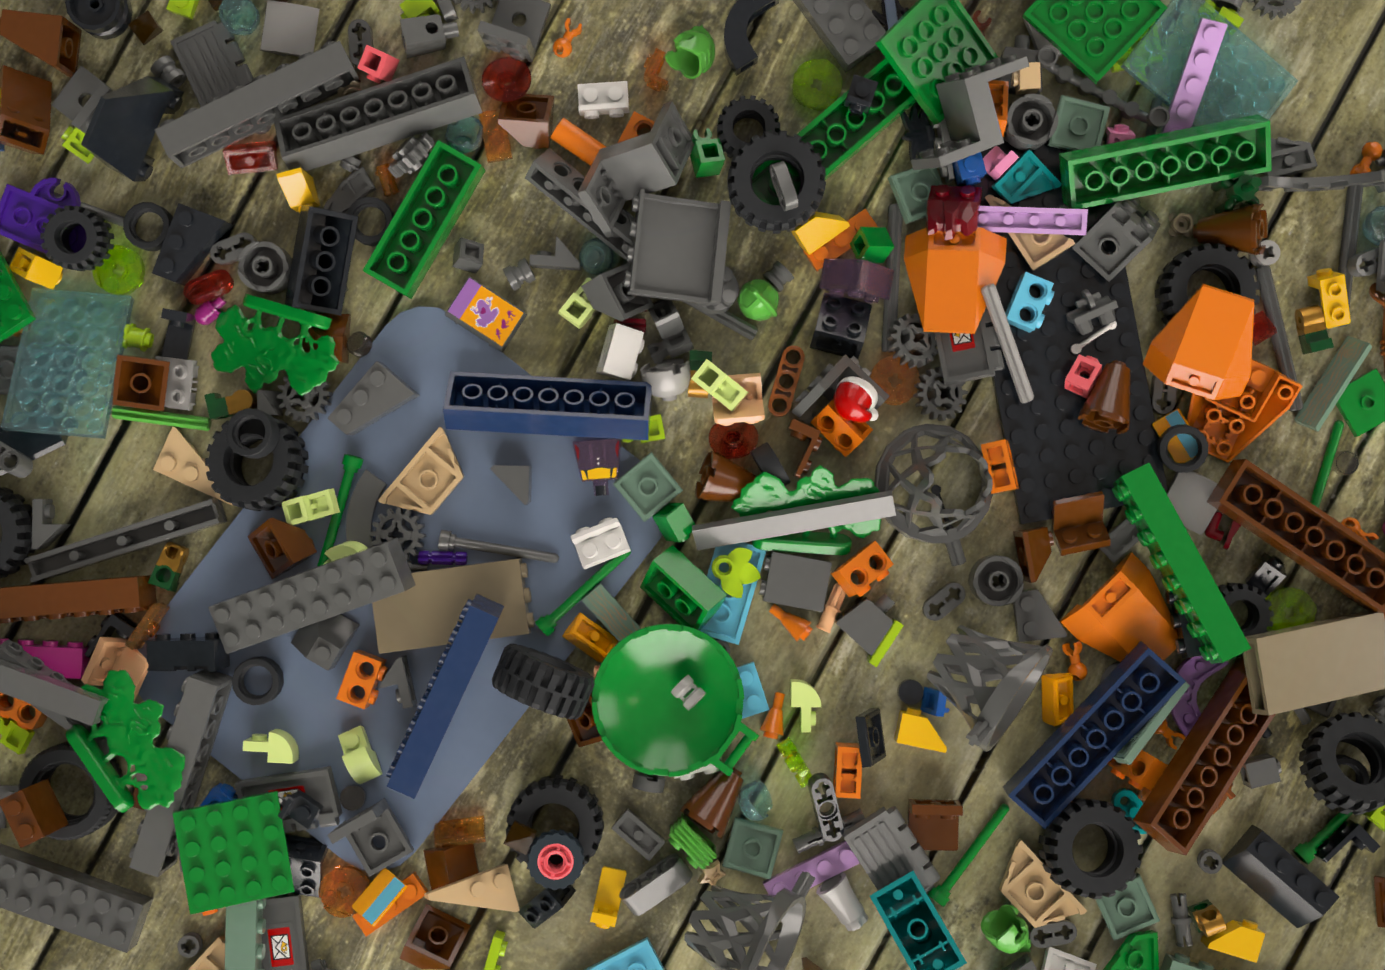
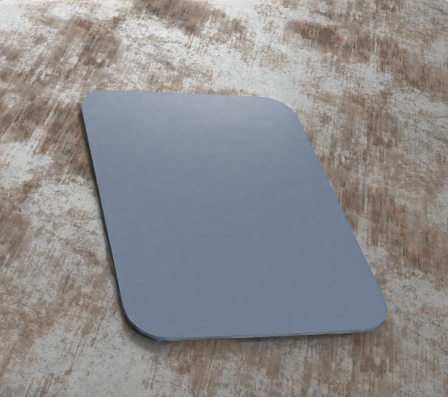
M418 306L400 312L383 328L333 392V396L329 397L327 401L332 404L331 406H324L327 413H318L319 420L312 419L299 436L303 438L306 444L302 449L308 451L309 459L305 460V465L309 466L308 474L304 473L302 477L305 480L303 487H297L296 491L298 494L294 498L334 488L337 498L345 471L343 469L344 464H342L344 454L363 458L364 461L361 469L354 473L334 546L346 542V518L349 503L364 471L368 469L387 484L381 494L382 496L435 431L442 427L446 432L464 478L433 515L412 510L411 517L417 515L420 517L417 524L425 525L423 529H420V533L426 534V537L420 538V542L424 546L416 547L417 552L430 551L432 553V551H446L438 549L441 530H448L460 538L558 554L559 560L556 563L522 558V563H527L528 578H525L526 588L530 587L532 602L528 603L529 613L533 612L534 620L536 621L542 615H550L609 561L607 560L584 569L570 536L576 534L575 532L580 528H591L598 525L605 518H618L631 548V554L600 582L615 597L662 536L653 517L644 522L613 485L616 480L640 460L621 445L619 457L617 458L615 451L617 442L612 438L446 429L443 406L450 371L532 375L493 346H489L487 342L459 324H455L453 320L445 316L446 311L438 307ZM376 361L386 365L420 395L353 436L346 435L328 419V416ZM575 445H578L581 449V460L577 458ZM493 465L532 466L531 502L528 505H524L490 469ZM596 467H618L617 478L583 480L581 470ZM606 485V495L596 496L595 486ZM378 501L372 523L381 521L378 517L379 514L387 516V509H392L396 513L397 506L383 504ZM275 506V509L270 511H253L243 508L147 630L136 649L147 659L146 641L155 639V634H171V638H180L182 633H196V637H205V633L218 632L208 607L317 567L332 515L293 525L306 531L308 537L313 540L317 553L280 576L271 579L247 536L270 518L286 523L283 508ZM402 508L403 514H404L408 509ZM393 519L388 521L383 529H388L392 525ZM406 520L405 525L414 531L411 524ZM372 525L373 531H376L377 528ZM398 528V531L393 532V536L399 539L403 537V533L399 532ZM408 540L404 544L403 551L412 544L413 540ZM459 547L449 549V551L454 553L457 551L467 552L468 560L466 565L520 558ZM409 553L411 564H419L418 554L414 556ZM430 563L427 570L463 565H456L455 563L453 565H433ZM411 570V572L426 571V570ZM581 599L556 622L558 624L555 627L556 630L550 636H546L535 624V627L531 628L532 632L529 634L489 639L415 799L386 787L390 778L386 777V774L405 737L426 689L429 688L427 685L436 667H442L438 665V662L447 645L379 654L372 603L342 613V615L358 623L360 626L337 665L331 670L327 671L308 660L291 644L299 629L229 653L230 666L218 670V672L233 677L234 671L240 663L253 657L264 656L274 660L280 666L283 672L284 684L281 692L275 699L262 705L244 703L236 696L232 687L211 756L241 780L331 766L343 812L339 816L340 823L376 804L381 799H386L414 848L413 852L386 868L391 869L400 866L417 851L529 707L499 692L492 685V677L504 647L510 643L523 645L565 661L576 646L562 637L564 631L580 612L593 622H596L598 618ZM360 649L387 659L385 667H388L387 673L397 658L406 655L417 704L403 709L402 703L399 704L396 698L398 684L378 689L382 681L378 682L376 688L379 691L374 705L370 704L366 709L337 700L336 697L353 652ZM369 662L363 664L364 672L372 675L374 671L373 665ZM261 666L250 668L244 676V685L247 691L254 695L267 693L273 683L270 672ZM197 669V671H148L139 690V695L144 701L149 699L163 704L164 708L161 717L171 725H174L176 719L174 710L182 699L183 692H181V687L184 680L203 669ZM356 685L354 689L355 695L363 698L365 695L363 687ZM360 725L366 731L371 749L375 751L383 773L363 784L355 782L349 774L342 759L344 753L338 735ZM274 729L284 730L297 742L299 760L293 764L268 763V752L243 751V741L252 737V734H267V738H269L270 731ZM319 825L316 829L306 830L322 844L327 845V848L345 862L365 870L347 837L334 844L330 841L327 835L338 825L323 828ZM376 835L373 838V843L376 847L383 848L386 845V840L383 836Z

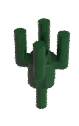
M1254 174L1243 175L1235 180L1228 179L1213 182L1211 189L1217 192L1224 188L1227 197L1223 204L1215 208V214L1233 210L1236 205H1240L1239 208L1256 203L1259 204V199L1254 194L1259 191L1262 180Z

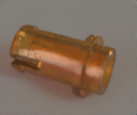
M390 163L375 167L377 171L375 176L379 177L384 197L391 196L388 185H390L393 195L400 192L394 176L387 169Z

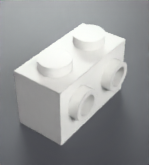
M618 323L609 325L596 373L620 381L631 380L638 369V364L636 363L637 356L644 347L645 341L642 339L644 332Z

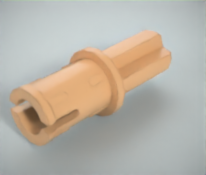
M838 583L834 584L828 601L824 604L825 608L819 622L816 625V628L831 633L838 613L841 614L840 608L846 597L845 591Z

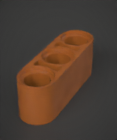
M792 345L787 347L781 356L768 401V411L774 417L785 416L791 408L805 358L803 350L798 346ZM795 351L798 353L800 360L797 364L788 363L786 360L788 352ZM781 376H790L793 380V385L790 388L781 387L779 384ZM782 399L785 402L786 409L784 412L778 413L774 411L772 407L774 400Z

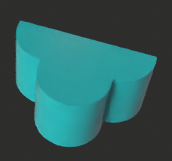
M914 871L870 895L872 902L911 970H957L967 964Z

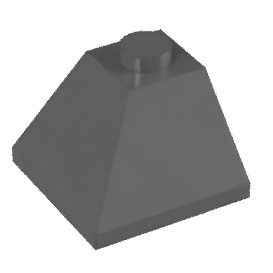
M630 263L604 272L581 286L593 309L619 321L654 307V304L650 297L627 294L628 287H624L625 272L630 270Z
M339 614L299 628L291 644L305 658L328 671L335 668L360 625Z

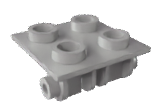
M155 356V359L170 362L164 407L188 411L193 410V405H196V393L191 391H197V388L192 387V383H198L197 380H193V378L198 376L199 366H197V361Z

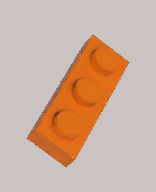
M866 208L847 220L850 227L809 255L803 250V253L816 272L852 249L850 242L860 227H878Z
M416 872L402 880L408 887L375 927L357 912L353 914L352 917L366 937L424 897V893L429 892Z

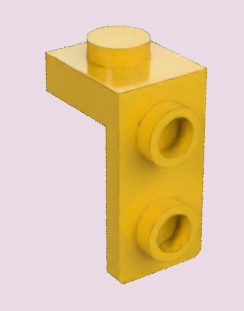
M1332 268L1317 270L1315 275L1307 276L1308 286L1319 289L1325 327L1329 329L1349 324L1351 319L1345 274L1332 271Z
M607 866L602 867L590 920L599 928L609 929L610 926L615 927L621 901L619 893L624 887L627 873L625 870Z

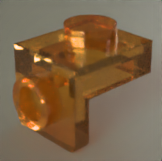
M656 48L654 54H649L645 61L644 81L647 82L649 88L660 92L661 89L667 91L669 88L668 81L658 77L666 60L665 52Z

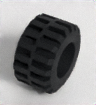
M751 95L750 99L740 96L738 101L733 99L728 107L725 106L722 109V114L718 118L717 138L720 139L723 152L726 151L730 159L739 152V147L743 143H748L739 140L734 134V125L739 120L744 118L755 119L762 125L763 135L764 132L771 130L773 134H779V116L777 113H774V107L771 104H766L765 99L761 98L759 101L756 100V96Z
M68 205L64 206V209H55L56 215L49 214L46 217L49 222H43L42 228H45V232L40 233V238L44 239L45 243H42L41 246L42 249L48 250L45 255L48 259H53V263L57 266L77 271L95 270V266L101 267L105 264L103 258L109 259L111 256L108 251L114 248V244H110V239H114V234L109 233L108 230L112 229L109 223L104 222L106 218L97 214L98 212L79 206ZM82 225L86 231V243L79 252L74 253L69 245V235L73 228Z
M1227 583V585L1222 584L1218 586L1229 607L1238 600L1243 601L1246 605L1248 618L1245 624L1240 627L1245 637L1269 632L1266 629L1268 626H1273L1270 616H1274V611L1269 610L1268 607L1272 606L1270 600H1265L1267 595L1264 592L1258 591V588L1241 583Z

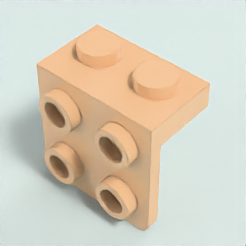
M761 373L728 375L748 391V394L733 412L712 396L714 423L729 426L735 422L754 424L764 420Z
M100 637L81 681L91 686H103L108 671L125 670L129 673L136 686L134 691L135 702L148 673V662L127 639Z

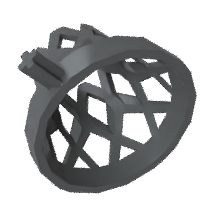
M936 424L913 426L901 432L886 445L876 465L874 486L880 492L893 491L900 484L910 494L907 507L894 503L896 516L886 517L885 519L907 538L924 543H945L952 566L962 565L966 562L960 539L976 529L989 511L992 500L993 478L988 472V463L983 458L982 452L967 435L950 426ZM927 435L940 439L935 445L918 447V437ZM955 438V439L959 440L960 442L963 443V445H961L960 443H958V442H956V441H954V440H952V439ZM911 442V448L902 450L907 444ZM931 449L936 451V454L923 459L920 450ZM946 452L970 455L976 460L980 470L982 486L976 504L965 511L962 509H942L943 502L940 498L927 491L934 483V474L929 467L946 458ZM911 453L912 465L900 474L892 465L895 458ZM919 471L924 479L916 487L906 478ZM890 472H891V474L894 476L895 480H894V481L891 483V485L889 486V479H890ZM920 499L932 504L930 511L916 510ZM898 510L906 512V517ZM913 514L929 517L933 526L919 528L912 522ZM945 517H954L952 520H949L945 523H943L941 519ZM964 519L957 527L945 530V526Z
M960 625L956 630L959 634H951L946 640L953 655L938 653L933 664L939 673L930 670L927 678L964 716L971 729L966 735V738L970 740L969 744L971 746L975 744L987 752L1001 739L1023 708L1045 671L1053 650L1047 644L1045 646L1007 641ZM965 653H978L980 655H966ZM1017 664V665L1014 666L1013 668H1007V667H1006L1007 665ZM951 673L965 676L967 683L954 680ZM1002 679L997 687L986 686L988 681ZM970 703L979 705L981 713L978 717L972 713Z
M802 871L792 891L784 888L776 895L741 893L712 885L711 891H705L700 897V900L709 910L692 911L689 923L697 933L687 931L684 941L688 947L697 952L715 970H785L802 930L806 913L805 897L815 877L811 876L809 872ZM714 900H716L724 908H720ZM769 900L772 902L761 903L759 901ZM709 919L718 932L707 931L700 920ZM740 921L748 932H738L735 922ZM781 921L783 923L782 928L780 930H775L779 922ZM778 939L774 952L769 941ZM750 946V947H749V950H748V952H747V955H746V951H745V948H744V947ZM728 949L733 960L726 958L723 950ZM764 951L771 960L767 967L758 966Z

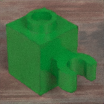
M709 128L705 130V138L699 137L697 130L693 131L691 137L694 146L690 158L696 178L720 175L725 162L720 139H711L712 132Z

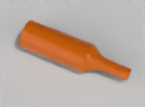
M562 118L550 139L590 166L599 150L607 147L566 118Z

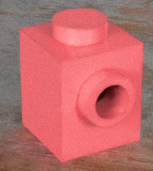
M366 45L357 68L368 73L366 78L380 84L381 80L386 82L392 80L400 60Z

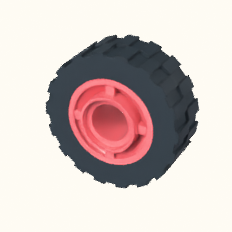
M552 829L536 837L530 846L527 862L530 870L529 873L535 879V882L541 884L546 889L552 888V890L564 889L568 885L575 883V880L581 875L584 866V850L580 845V841L573 837L572 833L564 832L561 829ZM553 854H559L563 861L558 865H554L549 861V857Z

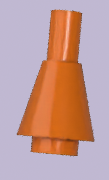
M776 604L769 610L771 614L781 620V623L797 642L800 638L805 641L813 630L810 627L811 621L789 612L787 613Z
M775 692L772 708H770L760 728V731L764 732V737L778 740L779 735L784 736L782 706L785 694Z

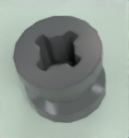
M779 261L773 264L771 271H766L763 274L767 282L774 286L778 292L784 289V285L787 282H791L794 279L791 272Z

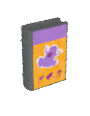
M470 276L445 312V316L453 320L455 324H459L487 342L489 346H493L501 352L506 349L527 316L524 311Z

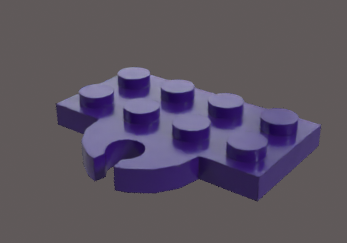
M58 178L41 180L33 187L31 192L7 184L0 201V235L46 254L48 250L42 249L41 246L42 243H45L44 239L40 238V233L45 232V228H42L43 222L48 223L49 220L46 217L49 214L56 215L54 210L57 208L64 209V206L68 205L80 207L79 193L71 183L65 182L63 185V196L56 198L54 196V189L61 182V179ZM82 225L73 228L69 235V245L74 253L79 252L86 243V231Z

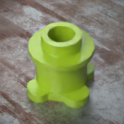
M134 323L125 325L122 348L136 347L140 348V351L145 352L148 348L152 347L154 334L151 333L150 328H137Z

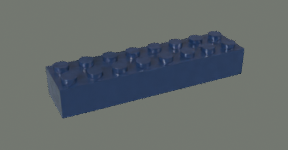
M450 371L443 406L445 427L451 430L648 440L652 386L648 382Z
M476 594L473 600H467L459 616V619L463 620V622H457L448 642L453 644H447L438 662V665L442 667H436L427 685L429 688L426 689L417 711L386 774V777L390 778L386 787L415 799L502 613L503 605L479 594Z
M1140 641L1003 786L1006 794L1043 828H1046L1186 681Z

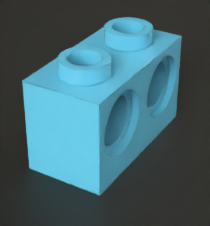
M1024 272L1019 278L1005 312L1008 323L1029 333L1034 331L1035 328L1039 329L1045 317L1042 314L1045 304L1049 305L1054 296V291L1051 290L1054 283ZM1034 285L1040 289L1039 298H1034L1030 295V286ZM1021 309H1027L1030 312L1031 318L1029 321L1021 319Z

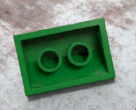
M673 545L652 561L640 586L679 625L692 627L699 631L720 609L727 596L718 585L714 584L701 569L697 568Z

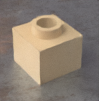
M1030 62L1029 67L1011 74V85L1015 87L1016 95L1036 94L1041 88L1040 62Z

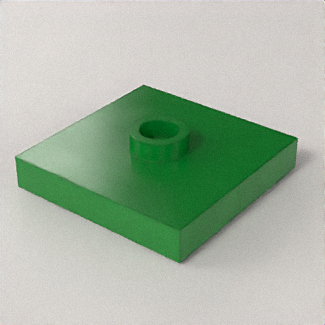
M1377 368L1351 381L1336 403L1354 437H1358L1385 422V382Z

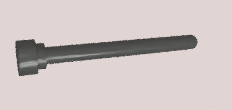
M441 530L438 549L446 551L459 547L556 563L559 560V556L556 553L460 538L448 530Z

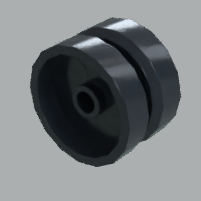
M65 0L67 14L71 20L95 38L104 40L116 38L124 33L131 23L133 11L130 0Z

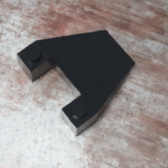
M146 76L101 96L81 145L108 168L134 182L146 181L153 172L152 165L155 160L146 154L155 135L154 129L158 128L163 114H175L180 109L183 103L182 96L184 91L159 77Z

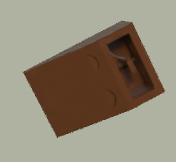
M5 65L1 66L0 144L31 154L44 155L50 133L52 82Z

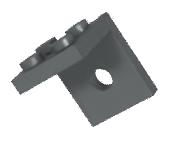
M499 0L492 23L480 21L477 29L486 48L494 52L502 50L515 59L524 60L526 58L528 61L533 62L551 4L542 0ZM524 15L526 23L523 26H515L513 24L515 16Z
M80 66L51 105L72 120V125L86 133L101 96L114 90L83 66ZM87 95H91L90 99L83 107V98Z
M1138 198L1114 202L1111 208L1088 230L1086 235L1072 247L1108 282L1153 240L1161 225L1158 222V216L1151 210L1146 211L1140 205L1141 202ZM1106 240H1111L1115 243L1116 250L1107 252L1103 249L1102 243Z
M845 354L835 366L830 363L820 373L823 379L819 375L807 387L810 392L805 389L795 400L798 405L792 412L800 418L821 395L831 401L834 398L837 384L843 378L849 376L866 380L876 389L878 393V401L874 407L876 410L888 399L889 395Z
M385 798L362 810L352 818L343 821L327 835L332 844L347 837L369 877L414 851L412 844ZM374 836H383L386 840L385 847H376L373 843Z

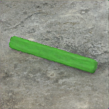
M118 405L113 406L111 414L114 419L209 431L211 427V419L208 417Z

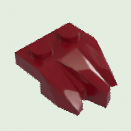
M931 185L927 202V234L933 235L937 231L943 232L944 240H951L956 232L969 236L976 231L979 221L982 187L970 185Z

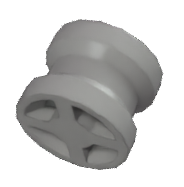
M1264 240L1261 242V245H1266L1263 254H1249V259L1254 266L1271 265L1279 259L1280 248L1274 241Z

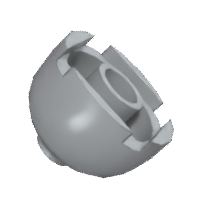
M680 358L664 359L654 367L650 368V363L640 368L642 382H648L652 386V395L662 398L663 401L676 400L677 395L683 393L689 386L691 369L688 360L684 363V360Z

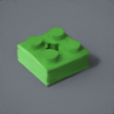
M681 814V817H678L674 824H670V838L668 841L678 851L682 848L686 852L687 861L695 869L698 867L706 869V866H709V862H713V858L717 859L716 846L685 814Z

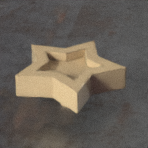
M718 859L709 866H706V869H702V874L698 879L699 884L709 883L716 885L718 879L726 875L720 869Z

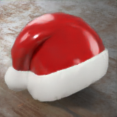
M849 376L843 378L837 384L833 398L834 407L842 418L854 422L877 420L879 413L874 407L878 401V393L869 382L859 377Z

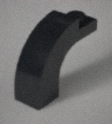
M738 0L730 10L724 28V50L728 63L736 76L758 62V55L747 38V29L750 23L759 15L779 4V0Z

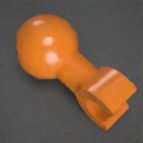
M567 18L565 21L563 37L557 39L553 44V52L561 58L568 57L571 54V41L573 37L580 35L582 32L581 23L570 32V18Z
M1368 142L1363 146V158L1360 163L1352 168L1350 175L1371 172L1369 167L1372 161L1379 159L1382 155L1383 149L1380 143Z
M1347 517L1341 521V524L1366 541H1368L1366 537L1370 540L1379 539V536L1375 533L1364 532L1361 529L1360 522L1355 518Z
M1081 641L1075 642L1073 644L1074 650H1072L1070 643L1067 642L1062 645V650L1070 658L1071 664L1068 667V673L1073 675L1074 681H1082L1088 674L1087 667L1080 661L1079 653L1082 651Z
M1166 719L1154 733L1162 734L1166 738L1167 745L1175 750L1177 746L1173 744L1171 736H1178L1185 740L1183 734L1178 731H1172L1168 727Z

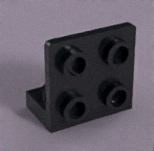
M825 292L810 348L839 356L846 354L850 359L853 356L858 359L865 341L872 305Z
M285 834L295 892H292V894L319 898L322 893V864L329 848L317 839Z

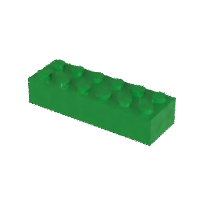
M438 140L363 271L412 300L486 172L484 167Z

